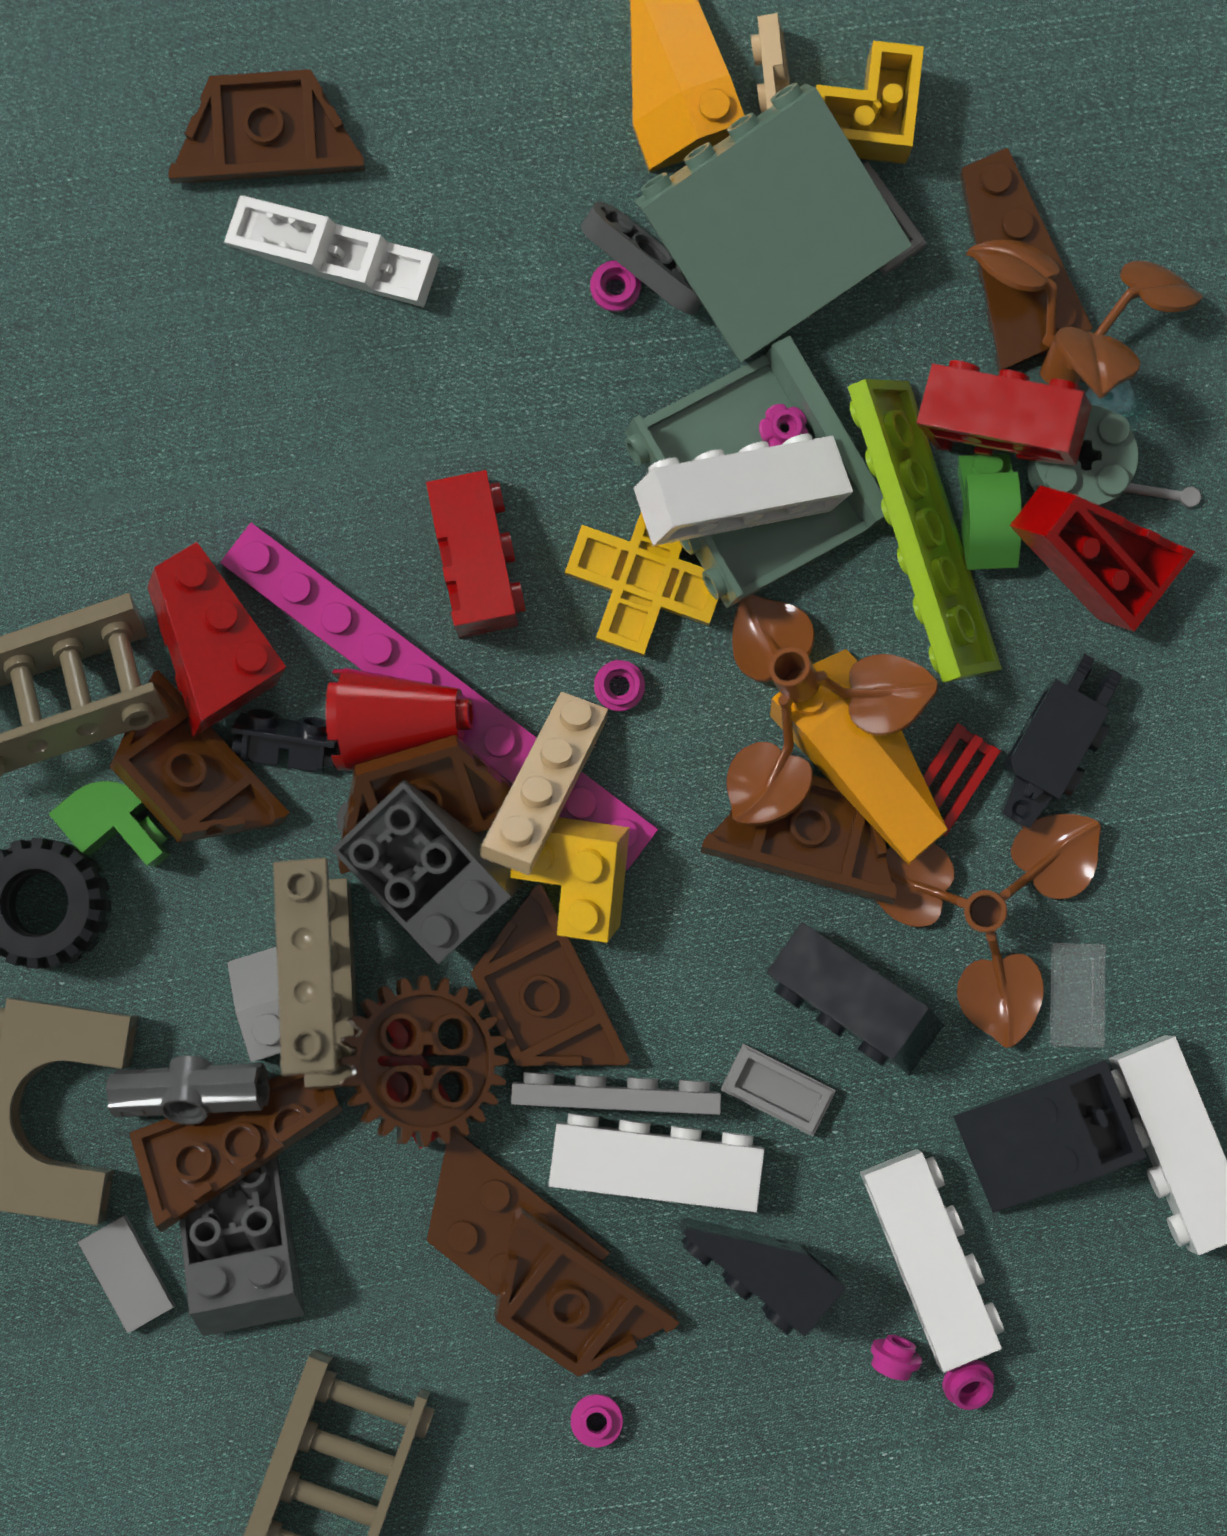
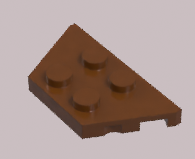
M311 69L209 76L200 97L201 105L197 113L191 117L184 133L186 139L176 162L171 163L168 176L171 184L356 172L365 171V162L360 151L357 150L345 130L335 109L326 98L322 87Z
M159 670L152 673L148 683L153 682L168 710L169 718L154 722L149 727L141 730L125 732L110 764V768L178 843L274 827L285 822L290 812L212 727L193 737L183 696Z
M456 735L357 764L354 767L341 840L404 780L413 785L473 833L491 828L512 785ZM337 857L340 873L350 872V869Z
M813 775L811 790L807 798L793 813L769 824L741 825L733 820L731 809L730 814L722 823L705 837L700 853L888 904H893L897 895L896 885L892 883L886 860L888 852L884 838L829 779Z
M542 884L535 886L487 952L470 972L491 1016L498 1019L495 1024L501 1036L505 1037V1044L516 1066L626 1065L631 1061L569 937L557 935L558 916Z
M452 1129L450 1132V1143L446 1144L428 1230L426 1241L496 1297H498L514 1214L519 1206L597 1260L602 1261L609 1255L610 1250L468 1138L459 1136Z
M521 1206L515 1211L494 1311L496 1322L577 1377L600 1367L610 1357H620L638 1348L637 1341L663 1328L667 1333L678 1326L680 1322L677 1314Z

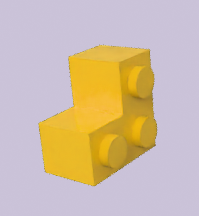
M873 40L867 59L864 90L816 84V89L860 159L907 163L914 141L924 46Z
M558 817L530 875L511 869V878L561 885L557 927L558 936L608 943L620 927L630 827Z

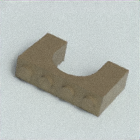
M7 998L5 1008L0 1007V1211L91 1225H99L106 1221L114 1169L58 1161L41 1153L30 1142L23 1129L20 1112L21 1101L28 1083L36 1073L56 1061H73L120 1069L131 1067L139 1016L22 998Z

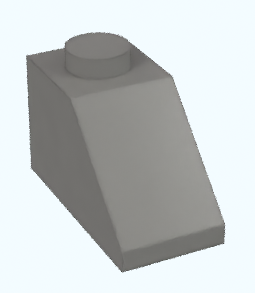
M273 947L227 962L235 1012L251 1062L281 1053L277 947Z

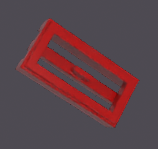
M959 723L955 724L923 774V778L929 787L959 739L967 744L933 797L938 810L975 752L978 751L984 756L943 818L948 830L942 837L947 836L1001 751L995 746H990L984 742V739L978 735H973Z

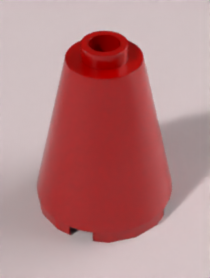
M349 668L334 669L332 674L339 681L328 683L326 730L328 741H338L341 755H331L333 764L338 771H354V767L357 764L453 735L463 740L465 730L473 729L474 710L472 700L464 699L463 693L459 688Z

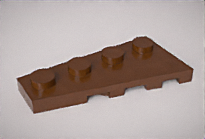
M1008 147L962 167L959 175L971 236L974 237L975 245L991 240H1014L1029 244L1044 252L1060 268L1058 277L1053 279L1057 284L1056 333L1064 327H1073L1085 332H1091L1093 327ZM977 262L980 282L983 283L988 309L986 313L989 329L992 332L996 350L995 359L998 374L1002 369L1009 370L1047 353L1050 347L1042 343L1046 334V291L1042 289L1036 292H1027L1011 288L990 275Z
M304 1074L280 1075L268 1080L270 1087L268 1106H263L262 1110L208 1113L205 1121L193 1125L179 1124L169 1119H164L130 1132V1138L156 1228L162 1233L343 1112L336 1088L308 1090L304 1086Z

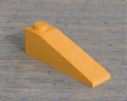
M630 0L633 129L649 172L684 161V158L690 152L705 143H710L712 147L730 135L727 131L728 127L745 116L728 69L698 0Z
M847 649L813 664L817 672L824 671L828 678L842 687L852 688L849 673L857 660ZM819 686L812 698L800 703L793 702L791 705L794 743L909 865L942 837L948 829L903 732L900 731L887 736H876L864 732L853 723L849 715L851 699L841 698L826 687ZM778 692L771 700L770 717L783 730L782 711L778 702L781 693Z

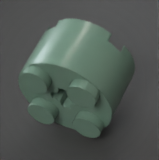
M1092 405L1080 453L1084 454L1085 460L1092 462L1087 470L1081 469L1080 461H1077V465L1074 466L1027 460V475L1034 492L1041 485L1078 495L1106 509L1119 498L1131 483L1138 465V447L1125 417L1104 407Z

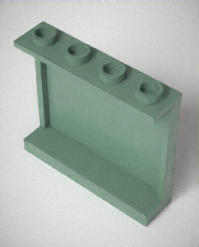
M793 83L780 90L770 100L773 104L772 107L757 117L754 113H749L735 121L727 129L730 134L727 138L713 147L710 143H705L690 152L684 158L686 166L670 177L667 172H664L652 178L640 189L643 195L634 201L721 332L723 340L740 362L912 246L818 90L807 83L801 87L797 83Z
M791 336L773 344L769 351L760 358L644 419L640 415L634 417L625 431L627 436L625 438V445L630 457L638 466L644 465L648 473L649 466L663 459L678 458L679 463L694 461L697 456L708 451L721 449L724 455L738 453L742 448L750 444L762 442L763 440L759 433V423L763 418L765 419L766 410L776 404H784L787 408L797 407L807 418L805 428L808 429L813 439L834 436L853 493L832 511L680 541L687 553L690 555L695 553L705 570L702 572V578L706 588L715 599L721 598L726 608L873 529L885 520L881 509L883 495L878 484ZM786 424L780 425L781 431H789V427Z

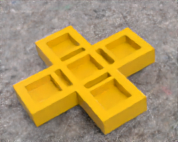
M640 512L630 541L581 525L565 570V575L612 592L598 629L596 640L644 657L661 609L709 626L718 599H715L705 586L702 578V572L705 571L704 568L679 559L683 548L680 541L656 546L652 545L642 512Z

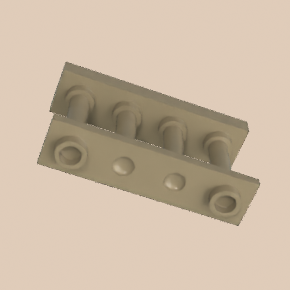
M130 593L0 636V687L10 683L13 684L22 724L21 727L0 734V777L5 773L131 730H141L149 727L154 722L169 718L168 710L153 682L142 686L140 683L130 643L148 637L144 619ZM111 650L121 693L92 702L82 659ZM61 666L72 709L42 719L33 676Z
M327 858L273 862L281 1075L304 1074V1086L308 1090L345 1087L340 1086L339 1082L352 1075L350 1067L338 1065L337 1060L351 1056L352 1049L344 1046L339 1041L341 1037L356 1036L358 1032L348 1023L349 1017L357 1016L351 882L347 878L329 880Z
M313 1350L305 1364L244 1536H301L282 1529L283 1523L274 1520L280 1502L284 1501L290 1504L292 1499L369 1526L370 1529L367 1536H379L414 1436L425 1439L435 1409L426 1406L430 1391L420 1388L414 1407L336 1379L337 1373L328 1370L333 1356ZM330 1399L405 1426L406 1429L396 1457L318 1429L319 1423L310 1420L317 1401L327 1403V1400ZM313 1449L387 1476L388 1479L378 1507L300 1479L301 1473L292 1470L299 1450L309 1453V1450Z

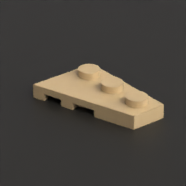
M778 13L757 16L759 34L751 35L755 66H763L764 83L757 84L761 113L773 106L770 100L776 93L790 85L783 28Z

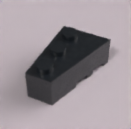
M803 922L800 923L766 972L779 983L773 992L798 1009L803 1002H806L820 1012L815 1021L840 1038L847 1031L861 1041L857 1050L882 1067L888 1060L909 1076L944 1026L929 1007Z

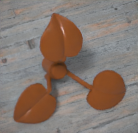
M1014 240L985 241L970 247L965 255L975 258L990 275L1011 288L1027 292H1036L1042 289L1046 291L1047 321L1046 334L1042 343L1050 348L1040 369V376L1048 384L1050 379H1063L1079 384L1082 378L1099 399L1106 396L1119 384L1133 378L1140 367L1138 356L1129 347L1119 340L1105 335L1131 300L1141 297L1148 306L1155 310L1183 312L1197 306L1203 297L1200 292L1193 289L1173 271L1152 262L1132 261L1125 264L1120 271L1121 280L1130 288L1125 291L1095 333L1085 332L1073 327L1061 328L1056 333L1057 284L1053 279L1058 277L1060 268L1048 255L1029 244Z
M754 594L740 601L732 631L734 659L739 669L748 678L756 682L773 680L781 693L778 702L782 711L784 745L782 750H780L773 743L757 742L743 748L736 754L727 774V792L731 803L733 820L741 825L769 824L793 813L807 798L813 782V770L807 760L791 755L794 748L791 712L793 702L800 703L809 700L815 695L819 686H824L841 698L851 699L849 715L859 729L868 734L887 736L904 730L918 718L938 692L936 679L924 667L911 660L896 655L876 654L857 661L851 667L849 673L852 688L842 687L828 678L826 672H817L808 657L814 645L815 631L810 618L805 612L791 604L765 599Z
M1057 814L1035 820L1029 829L1023 828L1019 831L1011 846L1012 860L1026 873L999 894L990 890H981L972 894L968 899L947 892L954 880V867L947 853L938 845L932 844L909 865L892 847L887 849L886 860L892 883L896 885L897 895L893 904L877 900L876 902L889 916L908 926L922 927L932 925L941 915L944 900L964 908L967 923L973 929L985 932L992 961L981 959L974 961L966 967L958 981L957 997L965 1016L975 1026L1006 1048L1013 1047L1018 1043L1035 1022L1043 1000L1044 984L1038 966L1029 956L1018 953L1003 959L1001 957L995 930L1000 928L1007 918L1008 910L1005 901L1032 879L1036 889L1048 898L1066 899L1082 892L1094 877L1098 862L1101 825L1093 818L1076 814Z

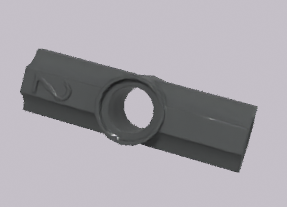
M185 1055L172 1059L169 1068L116 1070L114 1074H109L106 1093L108 1109L113 1117L163 1115L175 1123L193 1125L205 1121L208 1113L262 1110L263 1106H268L270 1087L268 1071L263 1063L212 1065L203 1058Z

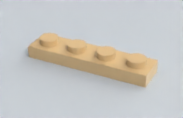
M560 692L482 843L480 857L530 875L607 721L608 708Z

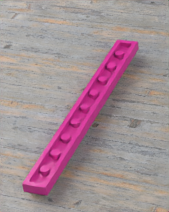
M253 523L248 525L220 563L360 670L461 689L464 699L472 700L474 710L473 729L465 730V736L462 741L513 785L537 739L534 735ZM583 772L580 773L559 815L562 818L630 827L626 871H628L658 831L656 827Z

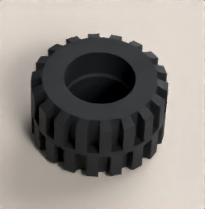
M32 838V840L28 841L18 840L10 843V848L6 850L0 849V956L6 958L5 962L14 966L50 969L62 967L66 963H74L82 958L81 954L85 951H92L99 943L95 940L98 934L105 933L109 922L104 921L106 911H111L112 900L106 899V890L110 889L107 879L101 878L98 872L101 868L96 861L86 857L77 847L46 838ZM37 873H49L56 876L64 885L68 895V910L63 922L54 931L44 935H37L27 931L20 923L15 908L16 896L20 887L28 878Z

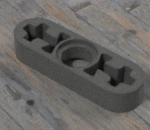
M605 202L594 203L581 223V229L587 238L673 307L686 314H697L702 307V303L666 247L614 206Z

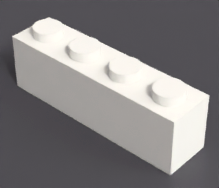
M809 433L792 437L782 445L769 447L766 441L756 442L742 448L738 453L724 455L721 449L712 450L697 456L694 461L679 463L678 458L663 459L649 466V473L633 488L653 546L830 512L853 493L834 436L813 439Z
M1164 1035L1108 1058L1113 1069L1111 1073L1122 1099L1127 1102L1133 1117L1131 1121L1143 1148H1146L1153 1165L1152 1168L1147 1169L1149 1181L1159 1199L1166 1197L1173 1216L1167 1218V1223L1175 1242L1179 1247L1186 1245L1187 1250L1196 1255L1204 1254L1227 1244V1160L1176 1037Z
M568 1113L567 1122L557 1121L549 1187L757 1212L764 1149L762 1146L753 1145L754 1136L723 1132L722 1141L701 1139L702 1129L671 1126L670 1135L650 1132L651 1123L620 1119L619 1128L598 1126V1116Z
M915 1149L860 1171L868 1195L939 1368L943 1372H947L1001 1350L1002 1347L997 1338V1334L1004 1332L1001 1319L992 1302L984 1305L977 1286L985 1283L974 1255L964 1256L957 1237L964 1235L965 1232L954 1206L951 1205L945 1208L937 1188L945 1186V1183L934 1157L925 1159L923 1153Z

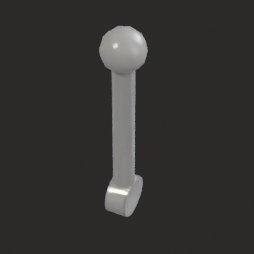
M1130 483L1124 490L1127 493L1180 501L1186 508L1195 507L1201 500L1199 490L1194 487H1187L1183 491Z

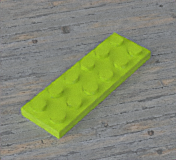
M864 379L849 385L848 390L852 399L850 402V413L855 424L862 430L866 442V463L870 472L877 478L883 495L881 501L882 513L887 523L893 527L899 545L897 559L902 571L909 576L915 595L913 598V609L917 619L925 626L930 642L929 659L934 670L940 674L943 683L984 676L1001 670L1002 667L971 571L967 570L963 546L928 438L916 423L919 410L910 382L904 380Z

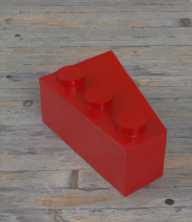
M951 360L949 366L932 363L916 423L937 450L951 451L953 442L975 445L974 452L978 455L992 456L993 449L1016 453V457L1021 460L1077 465L1092 408L1085 392L1080 391L1081 387L1078 384L1063 379H1050L1049 385L1031 382L1028 375L1007 369L1000 370L998 375L979 372L980 368L978 366L959 360Z
M486 470L426 482L436 538L443 564L445 584L448 588L452 608L453 625L458 637L464 638L519 626L516 613L525 612L526 609L520 581L510 583L506 563L516 562L510 531L499 533L496 514L505 512L500 483L489 484Z
M1041 485L1009 525L1096 619L1131 631L1137 629L1196 552L1176 544L1152 530L1140 527L1126 520V518L1078 495Z
M198 542L193 543L154 567L147 588L165 647H168L175 669V680L178 690L182 692L190 719L189 726L193 737L277 685L286 669V665Z

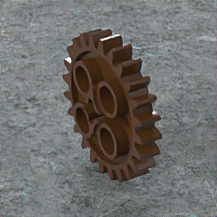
M428 975L420 976L417 979L414 991L406 978L397 980L396 996L387 986L378 988L377 992L381 1004L378 1005L370 999L363 1000L360 1004L367 1017L352 1016L348 1019V1023L358 1031L356 1036L341 1037L339 1041L344 1046L352 1049L351 1056L337 1060L338 1065L350 1067L352 1075L339 1082L340 1086H355L357 1093L347 1102L348 1105L365 1104L367 1109L360 1121L366 1124L377 1118L380 1119L381 1122L377 1133L380 1137L387 1136L394 1128H397V1144L400 1145L407 1144L413 1132H415L418 1147H428L432 1132L440 1144L450 1143V1127L459 1136L468 1135L469 1128L466 1118L476 1123H483L486 1118L479 1106L481 1104L493 1106L499 1102L489 1092L490 1086L506 1084L504 1078L494 1074L495 1066L509 1063L508 1058L494 1055V1048L504 1043L506 1039L504 1036L491 1037L488 1031L498 1021L497 1017L481 1019L479 1013L483 1009L485 1001L481 999L469 1005L466 1004L465 1001L469 989L466 986L460 987L450 995L449 979L447 978L440 979L434 990H431ZM393 1020L402 1023L408 1031V1041L402 1049H396L391 1046L386 1037L387 1027ZM444 1021L453 1023L459 1032L458 1043L453 1049L444 1047L438 1038V1029ZM423 1052L426 1057L465 1056L468 1059V1064L466 1066L438 1065L425 1068L423 1071V1068L418 1065L380 1066L378 1058L380 1056L410 1057L422 1054ZM394 1073L402 1075L408 1082V1094L400 1103L392 1100L386 1090L387 1080ZM445 1073L453 1075L459 1083V1094L452 1102L443 1099L438 1090L439 1080Z

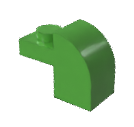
M1009 453L992 454V456H958L957 473L963 500L961 539L967 570L1018 568L1021 538L1009 525L1022 510L1018 472H1013Z
M101 781L85 785L72 793L49 813L50 817L82 854L92 855L119 832L147 866L156 867L170 855L169 851L163 846V843L168 839L167 835L149 815L141 820L138 815L147 807L125 784Z

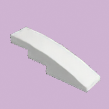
M242 195L239 197L224 243L230 247L272 262L420 307H424L440 262L433 253L390 243L378 234L338 225L327 216Z

